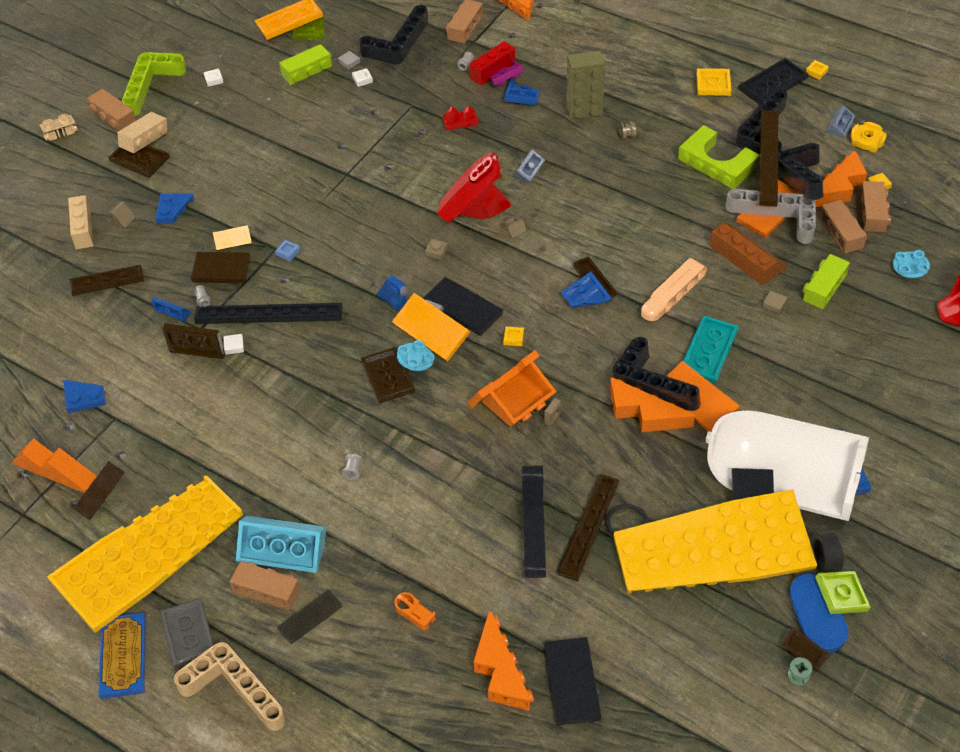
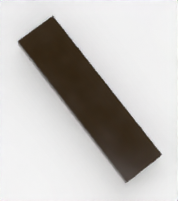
M140 264L69 279L71 294L74 296L143 282L142 266Z

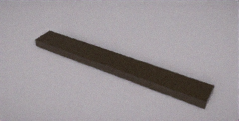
M761 110L759 206L777 207L778 112Z

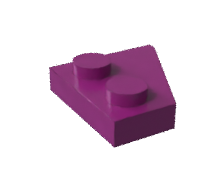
M516 60L512 61V66L508 68L503 67L498 72L489 76L491 82L499 86L506 83V80L511 77L513 79L520 76V73L524 71L522 65Z

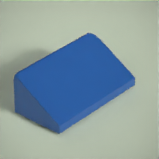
M153 296L151 297L154 311L181 321H186L192 313L183 307Z

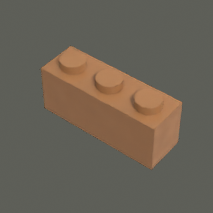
M465 0L459 6L450 23L446 25L445 31L447 32L448 40L466 43L483 17V3Z
M103 88L87 98L89 110L93 114L98 115L102 121L109 123L113 129L116 128L120 131L136 121L134 111Z
M863 181L860 199L864 231L885 232L887 225H890L891 215L888 214L889 202L886 201L888 189H885L884 182Z
M842 200L822 205L819 218L843 253L863 249L867 239L866 232L861 229L857 219L852 216L849 208L845 206Z
M240 561L229 582L232 592L289 611L300 592L299 581L294 576L289 574L283 575L270 568L264 569L251 562L245 563Z

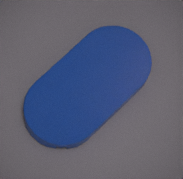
M808 573L800 575L792 582L789 595L802 633L828 653L840 650L848 637V627L843 614H830L815 578L817 574Z

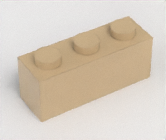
M150 112L118 131L119 147L136 153L167 133V118Z
M86 195L68 198L70 232L75 249L93 247L91 210Z

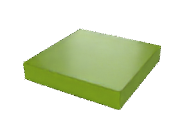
M855 571L827 572L816 575L815 578L830 614L868 612L871 608Z

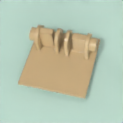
M62 114L55 120L46 119L42 121V124H39L42 132L46 133L43 134L46 141L57 139L55 130L58 137L61 138L58 131L59 128H61L64 137L63 127L67 136L78 131L73 117L68 114Z

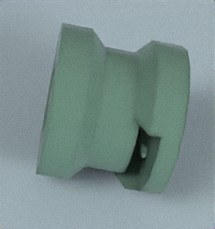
M800 657L792 660L788 670L789 680L799 686L808 683L812 673L811 663L807 659Z

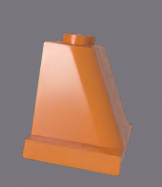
M534 350L496 381L489 383L478 391L467 404L473 409L482 402L508 426L512 427L520 420L525 422L532 416L530 412L534 409L537 412L546 406L545 401L557 391L534 363L540 356Z

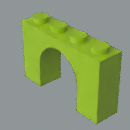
M703 125L679 147L678 160L732 189L737 188L758 168L760 155L745 147L731 160L718 161L710 158L706 153L716 145L717 132Z

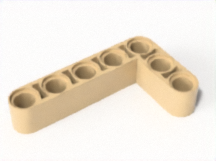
M220 642L213 645L180 669L174 676V682L180 695L190 697L222 674L268 729L277 731L285 724V716L281 705L226 643ZM224 654L226 655V656L223 657V658H218V657L221 656V655H224ZM239 669L237 672L231 673L233 670ZM190 681L188 684L182 685L184 682ZM247 684H252L248 688H243ZM260 699H265L262 703H256ZM272 715H278L275 719H269Z

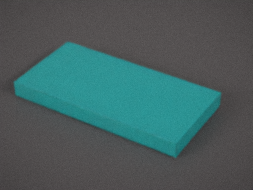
M703 315L683 362L711 384L715 385L737 335L739 326Z

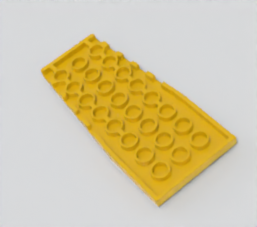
M204 476V481L195 486L191 484L186 487L187 491L181 495L176 496L174 494L169 497V502L161 507L156 505L151 508L152 512L143 518L141 516L136 517L132 520L133 524L126 528L122 526L103 537L47 576L50 583L94 633L150 594L243 516L241 508L208 476Z
M793 489L733 500L614 532V541L627 593L639 590L648 592L658 588H666L667 590L674 589L677 586L695 587L696 584L705 583L707 585H714L717 582L724 581L728 583L751 581L816 569L817 567Z

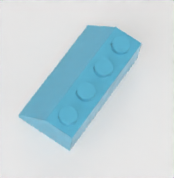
M245 516L239 521L236 561L317 573L325 546L326 527Z

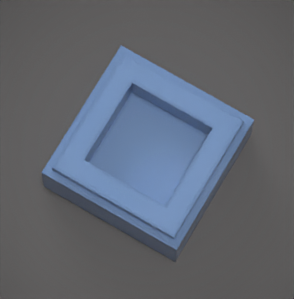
M285 240L276 249V256L291 262L299 253L300 246Z

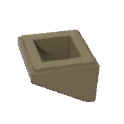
M123 201L111 211L114 224L122 228H126L135 218Z
M514 216L501 222V227L512 238L526 232L524 221L521 218Z

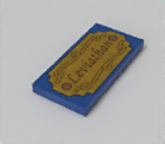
M145 612L120 615L101 629L100 699L145 693Z

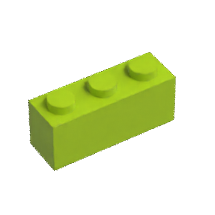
M320 44L279 62L281 75L290 85H293L332 67L330 53Z
M829 254L826 260L823 259L821 261L819 270L814 271L811 282L805 284L802 291L805 293L803 301L824 309L847 276L850 262Z

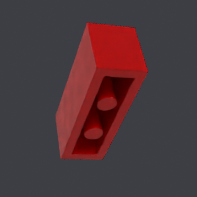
M503 41L471 62L470 79L482 86L490 81L489 76L498 72L503 67L508 68L512 66L511 62L516 60L515 48Z

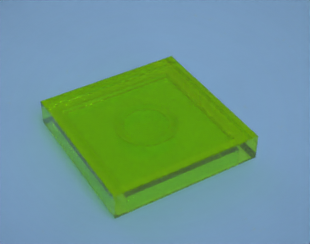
M324 15L293 29V41L325 39Z

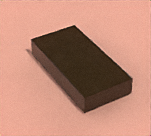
M795 627L791 629L781 643L783 647L798 658L807 659L811 663L812 669L816 672L819 671L831 655Z

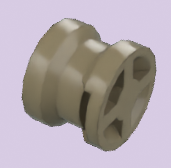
M629 121L626 124L623 122L619 123L621 139H626L629 136L631 138L636 137L634 121Z

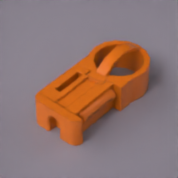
M404 592L395 598L396 612L421 630H427L429 623H433L436 620L435 612L432 613L422 606L420 601L412 594ZM400 601H403L410 608L401 609L398 607Z

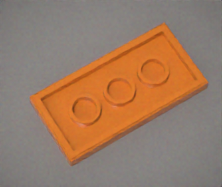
M778 180L779 193L802 194ZM740 214L736 222L766 238L787 217Z
M683 361L667 375V377L695 385L699 388L701 406L699 409L691 412L695 414V421L707 431L712 432L715 423L722 416L737 412L740 409V405Z

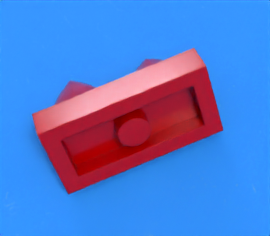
M451 106L446 114L443 115V122L447 131L477 126L478 118L475 109L467 106L462 112H458Z

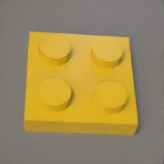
M697 69L698 95L731 96L730 69Z

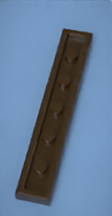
M600 474L560 566L559 576L579 581L618 488L619 479Z

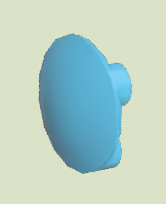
M921 250L897 252L893 260V268L901 276L918 278L928 273L930 262Z
M421 340L399 346L397 351L399 363L413 371H423L430 368L435 358L431 350Z

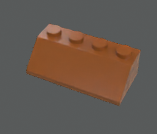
M723 223L711 231L710 247L762 286L788 266L733 225Z

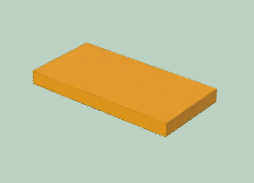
M302 0L255 20V23L266 40H269L323 17V13L313 0Z
M413 293L392 321L394 325L414 339L423 341L428 349L447 362L470 334L468 329L415 293Z

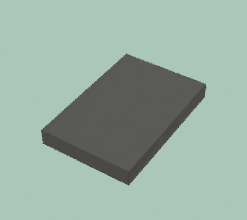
M201 598L159 611L174 669L189 664L214 645Z

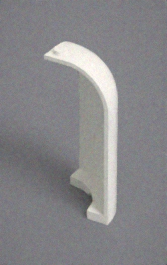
M737 411L726 414L718 419L712 432L708 431L706 443L709 444L707 458L710 470L715 478L728 489L732 490V468L773 469L774 493L793 489L799 509L849 521L861 476L857 472L861 473L869 437L757 411Z

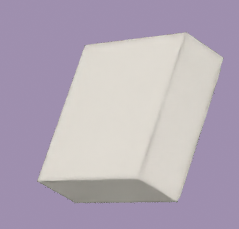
M367 68L352 73V77L358 87L373 82Z
M219 69L204 72L208 87L223 83Z
M242 334L224 336L225 355L244 352Z

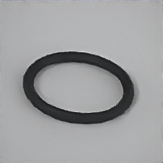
M633 504L617 505L609 511L606 517V527L612 536H614V531L610 525V518L619 509H635L642 514L645 524L649 523V518L645 511Z

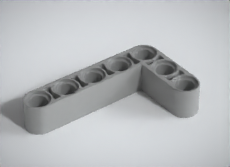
M732 189L728 192L726 209L729 212L797 218V240L803 244L812 242L816 227L815 200L808 199L803 194L778 192L777 207L759 206V191Z

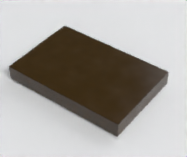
M147 145L136 153L118 147L108 158L110 162L150 178L170 156L165 151Z
M197 252L191 280L197 283H246L251 257L250 252Z
M164 323L162 329L170 353L224 359L225 351L219 330Z
M396 347L361 358V363L379 404L415 392V387L406 368L397 359L398 350Z

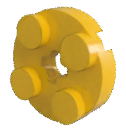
M864 122V125L860 126L857 124L852 129L851 144L854 147L876 152L878 148L884 145L886 133L882 131L883 128L880 125L872 122Z

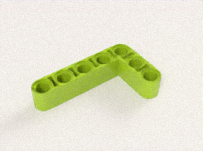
M152 52L141 53L136 61L122 103L130 107L134 111L135 116L139 115L154 74L180 76L186 73L183 55Z

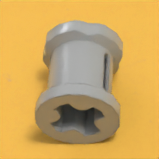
M347 454L345 456L346 465L342 470V476L348 480H357L360 476L359 466L363 460L357 454Z

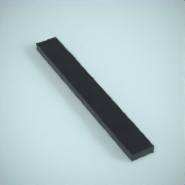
M342 303L196 306L194 321L195 324L342 321L343 305Z

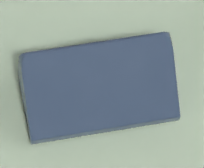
M845 106L840 107L834 113L825 132L844 138L855 115Z
M531 150L520 163L512 177L529 183L545 160L535 151Z

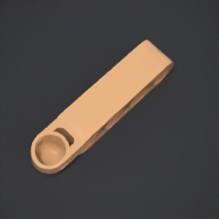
M689 258L653 292L650 299L642 306L641 316L648 321H657L704 277L707 267L693 258Z

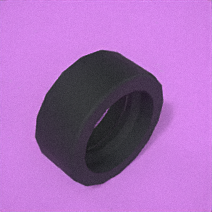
M828 531L815 534L813 547L820 570L823 573L842 570L843 551L836 533Z

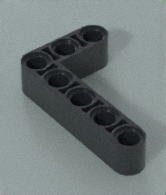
M424 5L415 6L392 41L371 36L361 37L359 39L361 55L395 65L402 63L428 24L427 7Z
M774 90L738 128L736 137L737 147L741 149L746 147L760 155L761 110L777 111L779 116L786 107L787 92L785 90ZM778 140V152L782 151V143Z
M809 143L778 152V176L811 200H818L824 196L823 179L807 168L820 163L819 144Z
M644 337L634 338L613 366L614 378L637 387L646 393L655 395L666 402L673 403L688 411L699 409L701 401L700 391L697 386L642 368L650 357L648 340Z
M543 465L522 466L525 578H546Z

